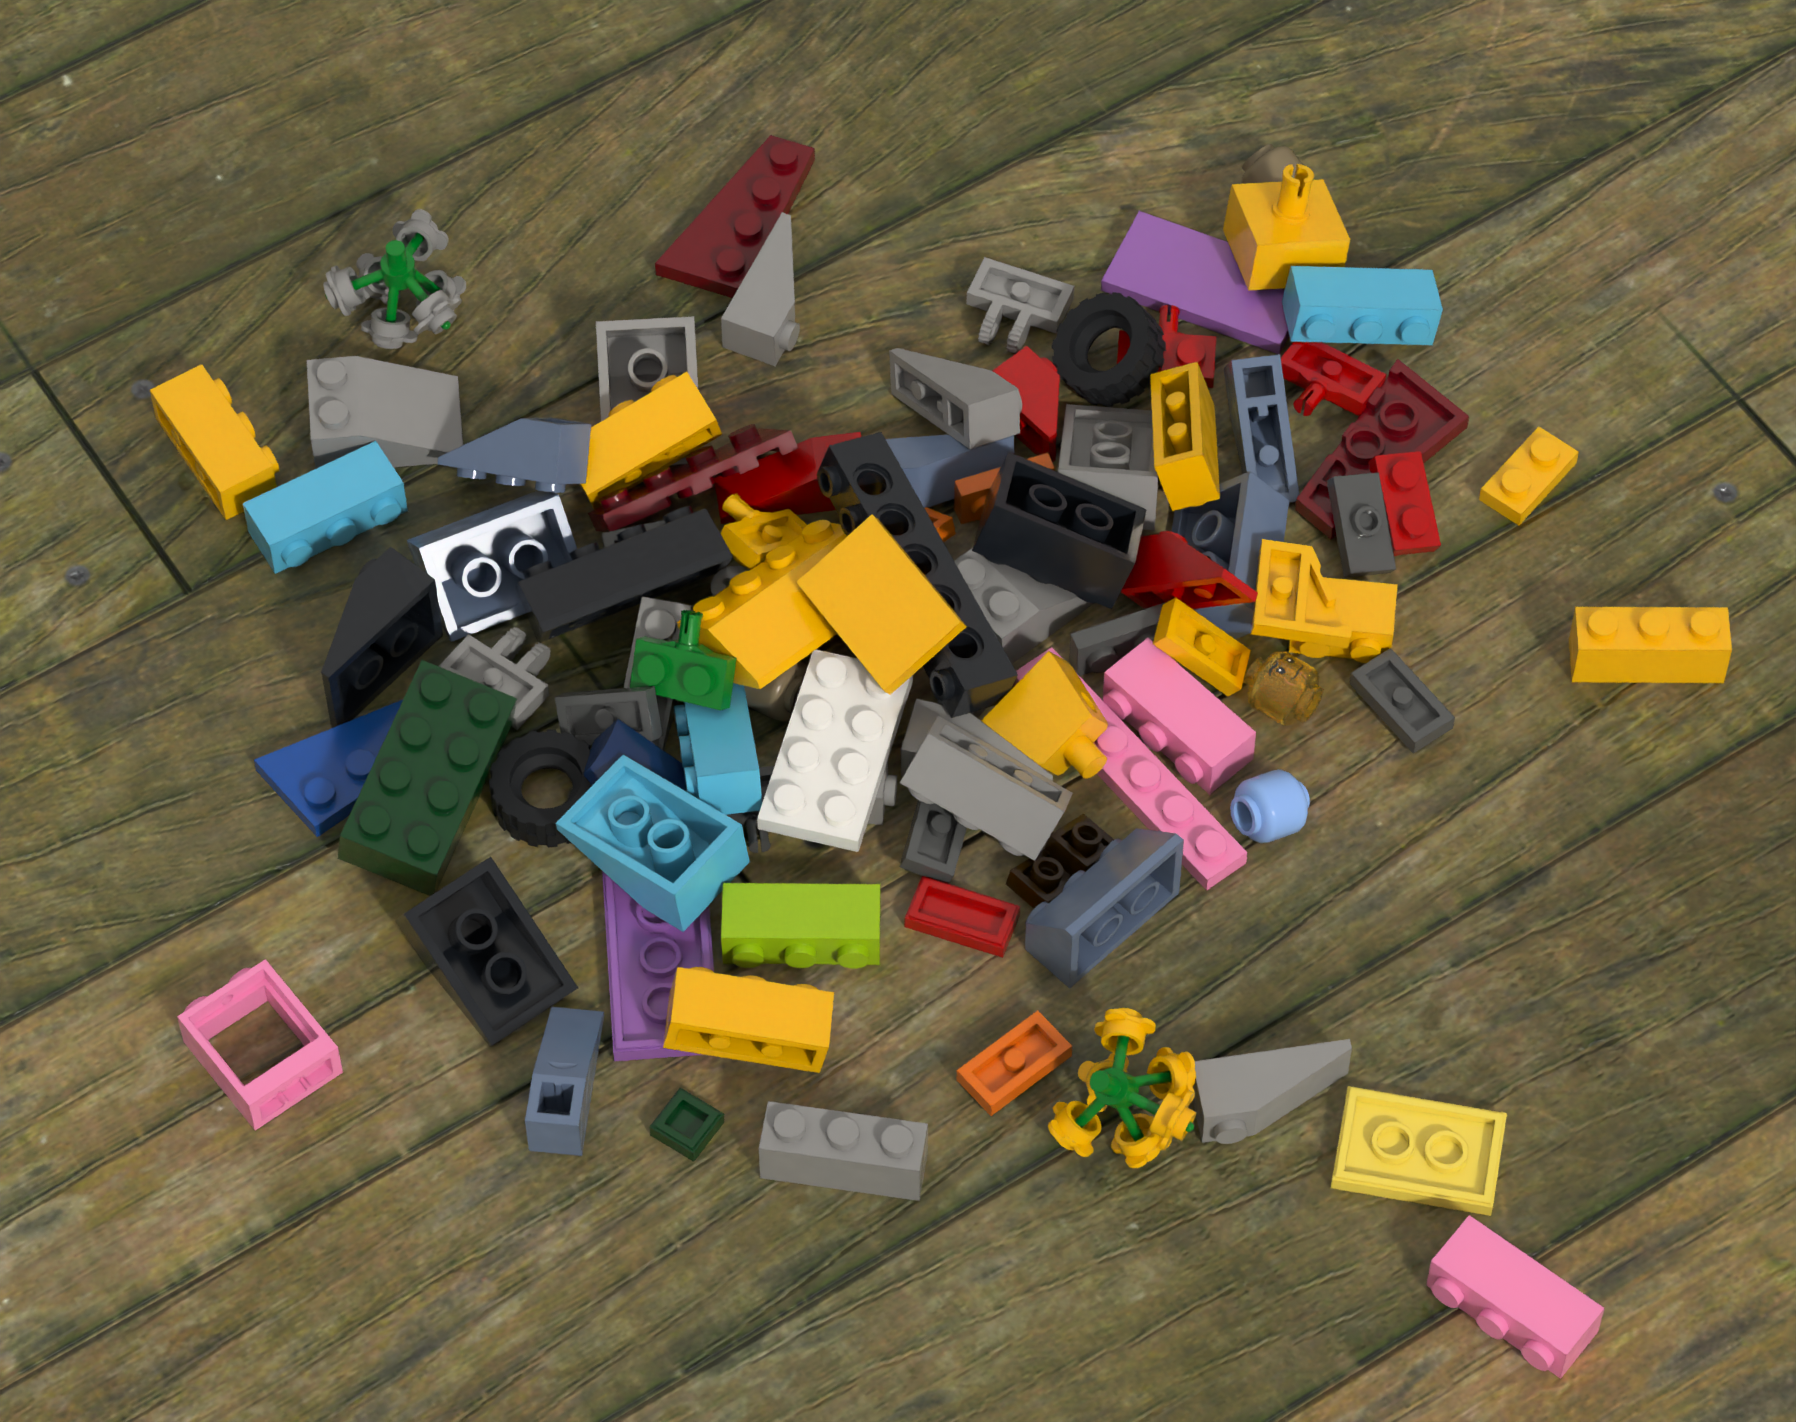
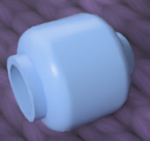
M1277 769L1246 779L1236 788L1234 799L1231 801V817L1241 834L1248 836L1258 843L1272 842L1301 830L1306 823L1310 798L1306 787L1292 774L1282 769Z

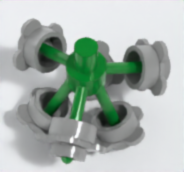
M422 209L415 210L407 221H397L394 224L392 231L396 240L387 243L385 248L386 254L374 257L370 253H365L357 259L356 266L359 269V277L350 266L340 270L336 265L331 267V271L326 272L327 281L323 284L325 297L334 309L340 308L344 316L351 315V311L356 310V306L364 303L369 297L380 299L387 305V308L374 310L371 320L364 321L361 324V330L369 333L372 336V342L381 348L397 349L403 345V342H416L418 335L423 331L428 330L438 334L443 330L449 329L457 318L454 309L462 303L460 295L466 289V281L461 276L451 278L442 270H434L423 275L415 269L414 260H427L435 249L443 250L449 242L447 234L438 230L437 225L431 220V215ZM408 288L417 299L416 308L412 315L419 324L415 327L414 331L409 330V314L397 309L400 291Z

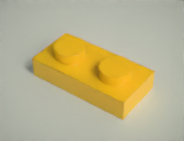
M1538 426L1481 488L1479 500L1520 526L1576 465L1579 451Z
M1175 597L1163 604L1153 645L1229 697L1240 691L1251 650Z

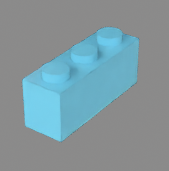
M1291 266L1282 298V306L1291 342L1433 345L1443 311L1433 270Z
M376 441L243 503L248 532L275 574L289 567L300 566L308 561L310 557L333 546L344 545L356 535L377 525L388 524L394 521L400 514L408 511L404 482Z
M733 683L730 708L724 710H716L688 702H683V705L674 706L686 791L725 815L760 811L762 805L760 771L744 686Z

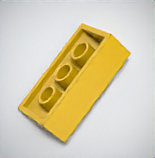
M818 520L808 524L802 529V534L793 541L771 550L766 555V560L750 571L734 576L730 580L728 587L715 596L705 598L694 605L693 611L695 613H703L699 643L715 653L737 658L733 683L762 689L838 634L796 582L847 537L842 530L841 524L831 523L828 520ZM679 620V621L677 622V625H678L679 630H680V622H681V620Z

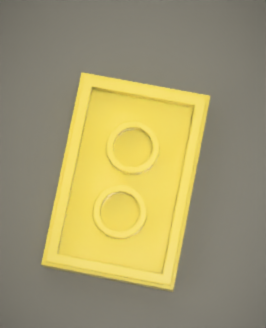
M1348 1086L1331 1188L1491 1216L1507 1113Z

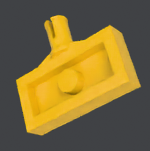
M732 494L725 500L722 509L738 522L724 525L720 534L731 554H733L735 561L752 570L766 560V555L771 550L787 545L800 536L802 529L807 524L790 509L773 513L760 512L751 508L738 494Z

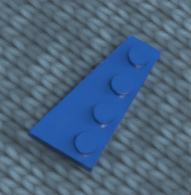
M403 700L254 759L256 771L313 834L319 837L350 815Z

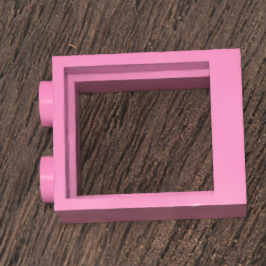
M266 959L252 968H244L232 976L228 984L208 997L202 996L195 999L186 1007L182 1014L177 1016L185 1045L255 1131L343 1073L338 1046ZM268 1001L302 1042L304 1047L244 1086L208 1040Z

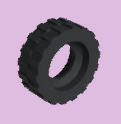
M1116 292L1109 295L1105 293L1096 294L1094 298H1086L1079 302L1080 305L1074 310L1071 309L1066 314L1067 317L1064 322L1059 324L1056 330V339L1052 343V349L1054 350L1052 360L1054 366L1058 368L1057 373L1060 375V378L1082 399L1085 398L1089 403L1096 406L1097 404H1102L1105 407H1111L1116 403L1124 404L1130 402L1131 398L1136 395L1140 396L1145 392V388L1151 383L1150 374L1157 373L1159 368L1163 366L1165 360L1163 352L1166 351V342L1162 338V335H1164L1162 328L1135 299L1130 296L1126 298L1121 293ZM1118 328L1124 330L1130 339V347L1124 358L1117 365L1106 371L1092 368L1088 361V351L1093 342L1109 329Z
M536 730L528 732L522 738L517 737L513 739L508 747L502 748L497 754V761L492 763L490 769L491 779H489L494 816H498L501 828L504 831H509L512 838L517 841L523 840L528 842L530 846L547 845L549 848L557 847V844L565 842L567 844L571 843L557 830L555 823L592 786L583 775L591 751L590 745L584 740H577L575 735L567 732L563 734L558 733L556 730H547V732L537 733ZM558 769L570 778L573 789L568 800L562 805L554 808H536L530 805L522 795L524 780L528 775L537 770Z

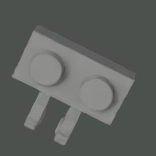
M984 257L967 291L966 302L967 305L987 311L985 319L981 324L979 342L988 345L992 343L999 330L1002 316L1016 320L1009 332L1006 347L1007 351L1015 354L1022 349L1030 326L1057 334L1056 330L1059 324L1063 322L1074 299L1075 286Z
M511 628L492 648L468 634L439 667L517 698L512 727L518 730L549 696L548 684L536 676L541 669L543 670V667L549 660L551 655L550 648L542 643L535 644L515 664L512 660L522 649L526 640L525 632L519 628Z

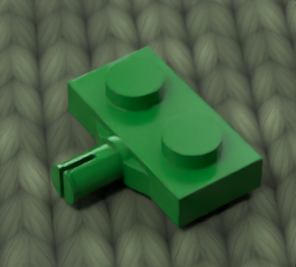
M682 610L678 640L664 641L648 636L636 639L630 688L655 686L656 695L716 710H724L730 708L737 658L715 653L703 644H700L699 636L703 613Z

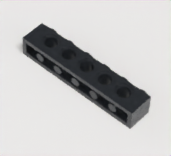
M882 432L829 445L816 475L821 492L824 496L830 498L839 515L843 532L848 536L873 514L880 520L967 626L923 665L930 679V686L937 700L942 701L951 718L997 705L1011 690L1018 674Z

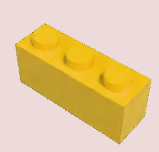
M1198 362L1150 374L1154 467L1172 511L1190 506H1201L1206 502L1220 499L1215 405Z
M202 364L150 389L156 420L225 520L244 512V502L277 487L274 474L278 473L280 469L274 454L267 445L259 447L254 439L256 438L254 428L247 415L243 411L236 414L231 406L232 399L223 381L220 378L213 380Z
M688 372L678 377L670 375L661 379L652 387L651 393L635 402L627 400L618 404L609 412L608 418L591 427L586 483L579 485L595 510L601 506L599 499L621 488H626L628 491L643 482L642 478L647 474L674 464L722 435L715 416Z
M1575 607L1569 635L1572 682L1724 683L1732 652L1728 607Z
M677 967L669 992L663 1048L820 1073L829 1049L834 992L819 990L808 984L792 986L768 982L761 977L753 975L737 977L719 974L704 967H692L689 969Z

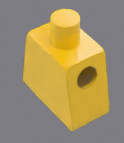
M1050 651L981 720L1039 766L1057 776L1063 774L1072 765L1083 778L1088 779L1096 775L1106 764L1107 757L1094 742L1107 729V720L1074 668L1066 660Z

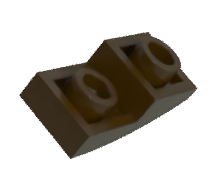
M1083 813L1051 833L1045 849L1039 853L1035 861L1029 858L1011 869L1006 885L1032 908L1045 901L1050 903L1062 893L1066 882L1072 875L1080 870L1086 872L1097 863L1103 850L1114 839Z

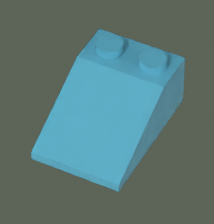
M622 755L555 823L557 830L638 904L682 932L723 891V883H730L750 862L742 824L625 755Z

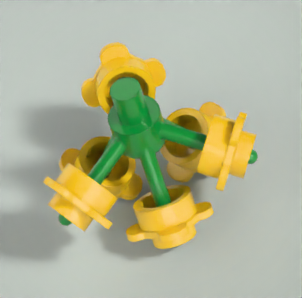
M1118 1008L1107 1010L1105 1012V1020L1096 1023L1094 1031L1101 1037L1103 1047L1113 1053L1106 1060L1097 1063L1085 1061L1080 1065L1078 1077L1086 1083L1089 1093L1087 1098L1088 1105L1080 1101H1071L1068 1104L1057 1102L1053 1106L1055 1117L1048 1123L1050 1133L1062 1147L1068 1150H1075L1082 1157H1089L1094 1151L1091 1142L1102 1129L1097 1113L1105 1111L1107 1106H1110L1118 1111L1123 1120L1117 1126L1114 1134L1115 1137L1111 1142L1113 1152L1123 1154L1126 1157L1125 1162L1130 1168L1144 1166L1147 1162L1157 1157L1161 1150L1165 1151L1170 1146L1173 1137L1182 1141L1187 1133L1194 1129L1193 1121L1196 1112L1188 1108L1195 1096L1193 1086L1196 1081V1071L1193 1056L1187 1051L1176 1054L1172 1052L1171 1048L1163 1047L1158 1050L1156 1057L1149 1063L1147 1074L1132 1076L1127 1072L1129 1060L1126 1055H1135L1143 1050L1145 1036L1155 1032L1156 1024L1151 1019L1143 1018L1139 1012L1133 1009ZM1149 1086L1157 1098L1163 1099L1161 1105L1140 1095L1139 1087ZM1134 1104L1155 1115V1117L1143 1113L1133 1115L1129 1107Z

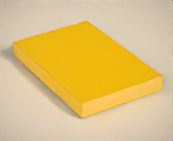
M873 514L796 582L880 687L889 695L967 627L880 520Z

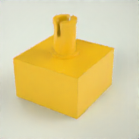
M1293 165L1286 166L1282 173V182L1231 185L1223 231L1248 291L1285 288L1291 266L1345 267L1350 244L1349 235L1324 179L1314 180V172L1305 165H1296L1294 178L1292 177Z

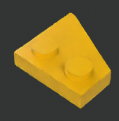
M1262 539L1259 549L1255 587L1258 595L1253 607L1251 634L1348 649L1352 631L1349 625H1343L1334 606L1336 601L1335 594L1329 582L1321 575V564L1312 546Z

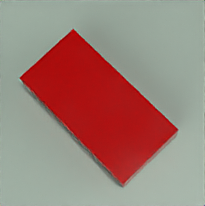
M922 876L905 915L904 927L1003 958L1020 917V906Z

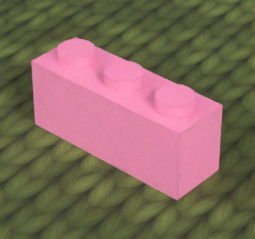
M1150 638L1145 639L1104 672L1103 701L1121 720L1125 719L1139 732L1143 742L1155 752L1161 751L1175 764L1179 774L1191 784L1197 783L1209 795L1253 760L1256 732L1174 659L1153 645V641Z
M1470 1215L1430 1263L1426 1285L1431 1288L1432 1293L1441 1303L1450 1308H1460L1473 1317L1478 1326L1487 1335L1495 1339L1503 1338L1519 1349L1525 1360L1533 1367L1541 1371L1549 1370L1560 1379L1599 1331L1604 1307Z

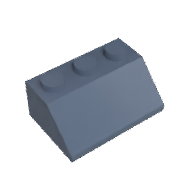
M1249 471L1219 484L1220 499L1206 502L1201 506H1190L1175 510L1172 532L1183 536L1188 541V545L1225 568L1255 590L1261 541L1266 539L1284 542L1289 500ZM1254 602L1193 609L1234 639L1251 633Z
M535 491L406 540L414 564L436 581L441 623L451 642L525 614L526 612L516 590L517 583L525 579L522 572L546 561H551L553 568L570 562L572 559L569 553L577 549L559 495L554 492Z
M1136 828L1125 839H1115L1103 850L1097 863L1086 872L1084 870L1076 872L1066 882L1062 893L1050 903L1042 902L1031 911L1025 923V950L1068 988H1071L1179 894L1184 840L1176 833Z

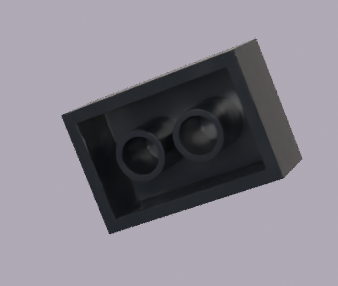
M1008 452L986 496L972 551L983 555L992 563L1007 565L1024 572L1040 583L1052 584L1072 592L1083 601L1098 603L1112 609L1135 565L1147 509Z

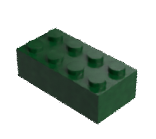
M421 660L340 834L338 859L431 896L436 893L490 775L492 763H495L497 754L500 752L513 724L517 698Z

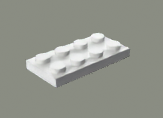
M817 649L814 650L757 818L758 829L859 852L912 686L913 675L889 695L880 687L859 659Z

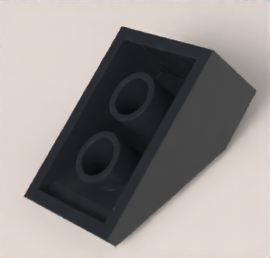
M392 547L387 549L378 559L368 561L360 570L358 577L354 581L322 668L321 674L331 728L353 720L443 636L435 579Z
M491 856L395 920L424 965L490 1047L578 989V986Z

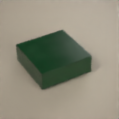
M679 1088L650 1125V1136L694 1162L724 1124V1113L684 1089Z

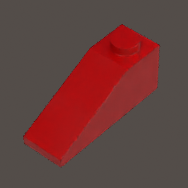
M861 432L809 438L797 443L798 449L783 456L780 452H776L759 459L758 467L741 475L736 473L727 477L718 476L714 478L721 524L738 522L722 509L725 500L732 494H738L751 508L760 512L773 513L790 509L794 514L800 515L836 510L830 498L824 496L821 492L816 474L829 445L860 438Z
M1161 531L1156 535L1141 536L1135 565L1121 590V593L1144 609L1167 603L1175 597L1190 608L1199 609L1251 603L1256 601L1258 592L1232 573L1188 545V541L1183 536L1170 531Z

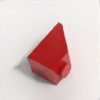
M1026 346L992 371L1019 389L1022 399V410L1020 412V433L1015 436L1037 456L1048 453L1053 463L1056 461L1060 375L1050 360L1045 357L1040 358Z

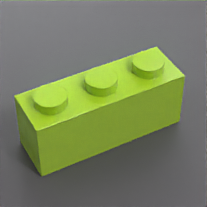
M723 883L721 924L723 964H735L744 968H753L761 964H787L794 968H808L814 964L841 965L850 969L862 968L866 965H880V884Z

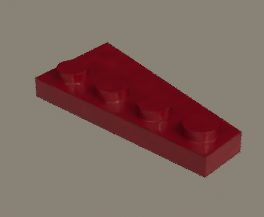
M770 135L656 261V275L733 298L781 213L789 214L815 161V148Z
M1397 359L1390 368L1389 375L1380 388L1377 387L1367 400L1366 408L1356 422H1351L1343 433L1342 441L1332 454H1328L1296 499L1295 510L1329 539L1334 538L1336 530L1327 480L1334 476L1370 473L1368 462L1378 455L1421 451L1423 463H1425L1468 428L1469 416Z
M755 424L742 427L728 435L730 443L714 450L712 445L693 451L685 457L688 464L674 471H671L669 466L660 468L644 476L642 480L645 485L629 493L626 488H621L599 499L601 507L589 512V517L596 531L610 532L623 528L669 507L672 504L669 496L677 493L678 498H686L712 488V485L715 483L713 476L720 473L722 477L736 473L741 475L758 467L757 456L765 452H780L783 456L798 449L791 430L757 429Z

